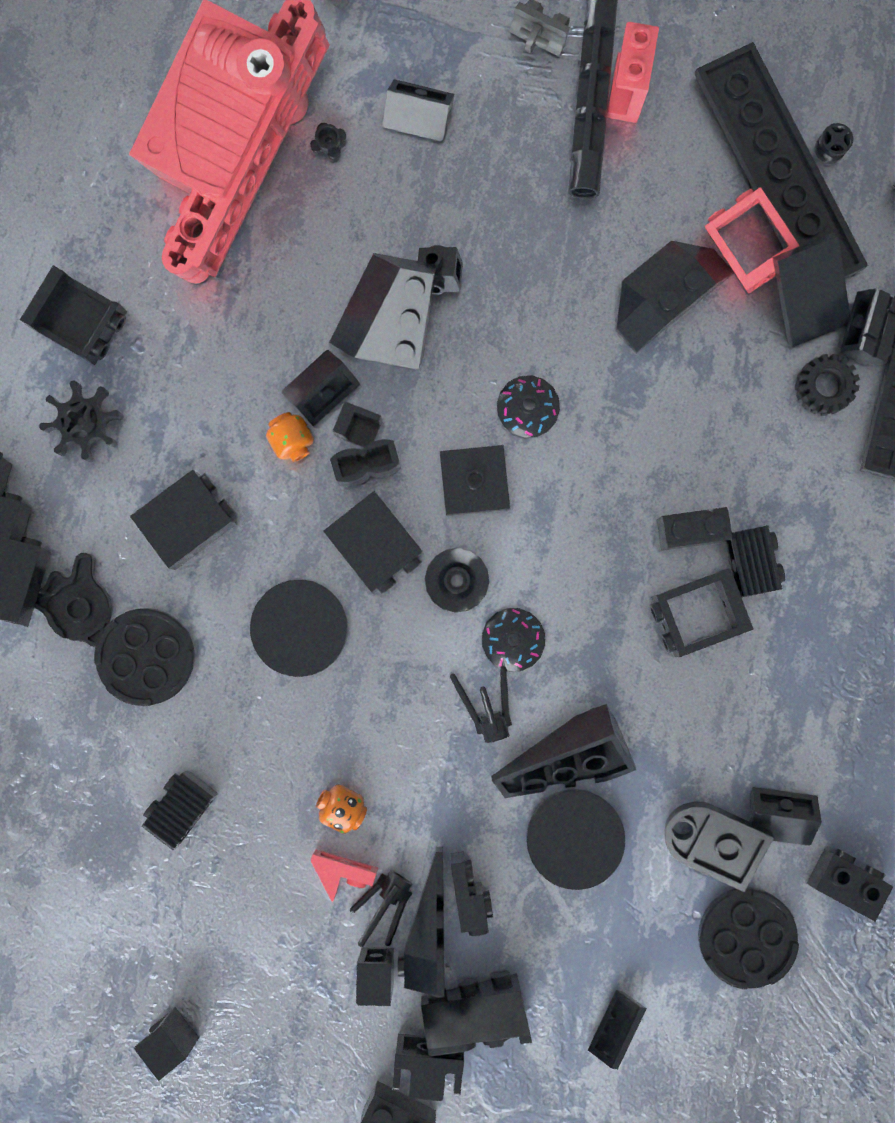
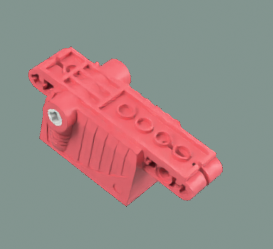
M203 0L129 153L131 157L157 177L190 194L181 202L179 207L180 216L176 225L171 226L166 233L164 239L166 245L162 253V263L165 268L190 283H201L209 275L214 278L216 277L290 125L302 120L307 113L309 102L306 92L330 46L326 38L325 28L311 0H285L279 13H274L271 17L268 31L208 0Z

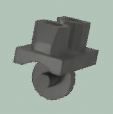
M529 0L526 4L519 2L515 7L514 18L509 32L527 41L524 50L528 53H532L535 46H538L560 56L570 30V18L561 13L555 14L553 18L543 14L544 8L541 3L535 0Z

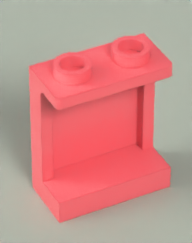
M634 22L626 23L621 52H618L607 118L637 123L649 90L659 32L658 26Z

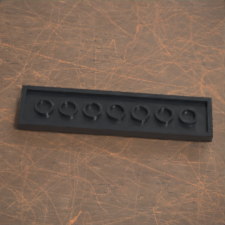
M754 42L697 68L694 75L753 190L762 188L800 246L835 233L839 236L845 278L864 270L868 264ZM767 216L783 249L787 248V244L785 243V241L783 240V238L781 237V235L779 234V232Z

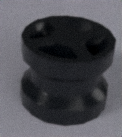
M833 123L827 126L815 143L814 148L817 157L829 164L840 161L853 144L852 131L845 124Z

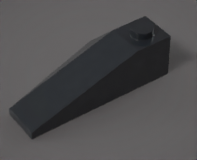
M607 704L576 715L493 774L491 778L504 798L541 793L550 785L565 784V788L576 787V781L594 778L595 783L606 782L637 769L615 717Z
M443 846L436 847L407 938L404 956L398 957V977H404V988L436 997H444L445 985Z

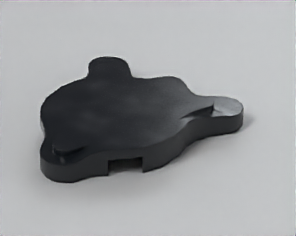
M80 553L74 560L70 577L64 576L59 571L50 573L46 585L39 590L34 608L44 614L49 626L60 637L72 641L85 642L91 647H96L101 632L110 622L112 602L106 589L95 577L94 557L88 553Z

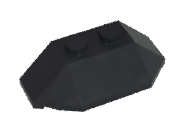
M670 241L622 280L616 324L617 332L633 351L638 353L731 277L734 272L713 248Z

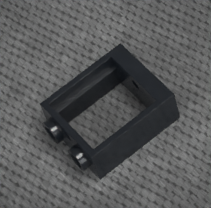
M730 568L651 597L653 600V604H650L651 613L656 623L661 621L665 634L661 635L663 644L668 653L673 652L674 657L685 656L754 630ZM715 583L732 628L684 645L667 600Z

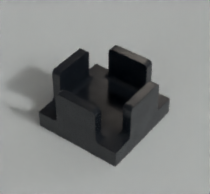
M398 1033L392 1090H399L401 1069H405L411 1072L409 1097L411 1099L442 1101L444 1098L446 1074H454V1096H460L464 1052L429 1056L426 1036Z

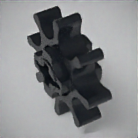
M73 380L70 382L72 397L69 401L60 403L51 395L46 397V402L57 408L58 415L51 423H40L39 428L46 433L54 430L60 431L62 437L60 443L54 448L56 454L65 456L71 445L79 444L82 449L81 458L87 462H92L94 458L91 453V446L95 441L104 440L111 447L117 446V441L106 435L105 427L110 421L122 420L124 416L118 410H113L109 413L102 411L101 404L109 396V391L104 387H98L93 397L84 399L82 396V385ZM80 417L86 421L83 426L77 422Z

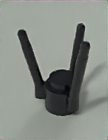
M502 667L500 669L502 716L500 711H493L487 690L482 686L480 687V693L486 714L481 716L482 721L454 673L450 674V679L475 724L477 734H483L485 743L509 737L508 726H511L512 722L509 715L506 668Z
M390 870L388 875L382 873L378 881L350 908V912L355 913L375 893L382 889L379 895L384 901L358 942L359 947L365 945L389 905H396L399 901L385 940L386 946H390L406 903L412 895V892L409 890L413 885L409 880L393 870Z

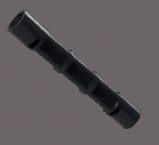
M586 0L585 27L583 31L571 155L573 162L570 165L568 186L569 195L581 199L596 198L600 194L618 0Z

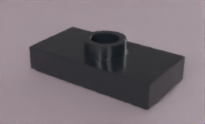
M616 990L588 1051L611 1069L618 1070L647 1008L623 991Z

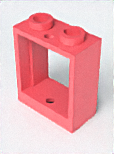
M761 187L755 191L749 189L742 193L735 200L737 204L727 211L724 208L718 210L708 218L709 223L704 226L748 294L776 276L773 258H770L746 275L718 231L759 203L788 246L775 256L800 246Z

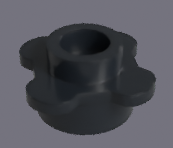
M320 123L316 128L315 139L310 143L311 149L315 153L323 152L328 154L329 158L335 159L340 156L339 148L341 143L346 140V132L341 128L337 129L334 125ZM327 138L331 139L330 143H326Z

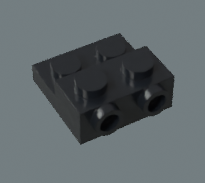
M464 851L451 853V870L461 933L468 932L469 936L485 935L489 933L487 918H493L489 890L483 891L481 882L474 883L471 859L465 860Z

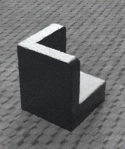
M344 401L333 433L338 438L365 447L375 441L382 424V417L379 414Z

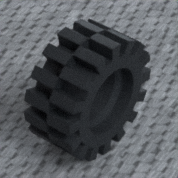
M823 354L811 360L801 369L802 371L796 377L798 382L795 384V390H799V394L796 397L798 400L803 399L805 403L802 406L805 409L810 407L812 408L811 413L817 414L821 412V416H827L830 413L835 414L854 401L856 398L854 394L859 391L860 385H856V382L860 378L859 374H853V371L856 370L855 366L851 365L849 367L846 364L849 361L847 358L844 357L839 360L838 354H832L830 357H828V354ZM828 373L837 379L838 391L834 396L827 397L818 392L816 379L820 374Z

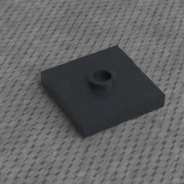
M504 445L440 451L446 516L510 510Z

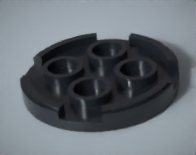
M289 580L269 589L257 602L250 621L251 641L260 659L272 670L293 677L310 676L328 668L341 654L348 635L347 617L339 599L326 587L308 580Z
M153 608L130 610L113 619L101 632L94 652V663L98 675L106 687L105 689L120 701L136 706H152L175 696L189 680L195 662L193 641L185 626L169 613Z
M569 789L549 796L535 810L527 827V849L533 865L546 880L561 888L583 890L601 884L615 872L625 850V831L618 813L606 800L586 790Z
M747 887L745 892L738 889L729 890L714 899L702 916L698 931V941L702 957L711 971L730 986L747 990L764 987L769 984L773 985L789 972L798 954V933L794 917L783 902L764 890Z

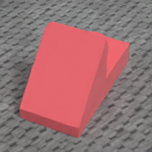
M317 849L311 858V863L332 902H334L341 877L347 879V884L358 888H365L366 885L373 886L378 867Z

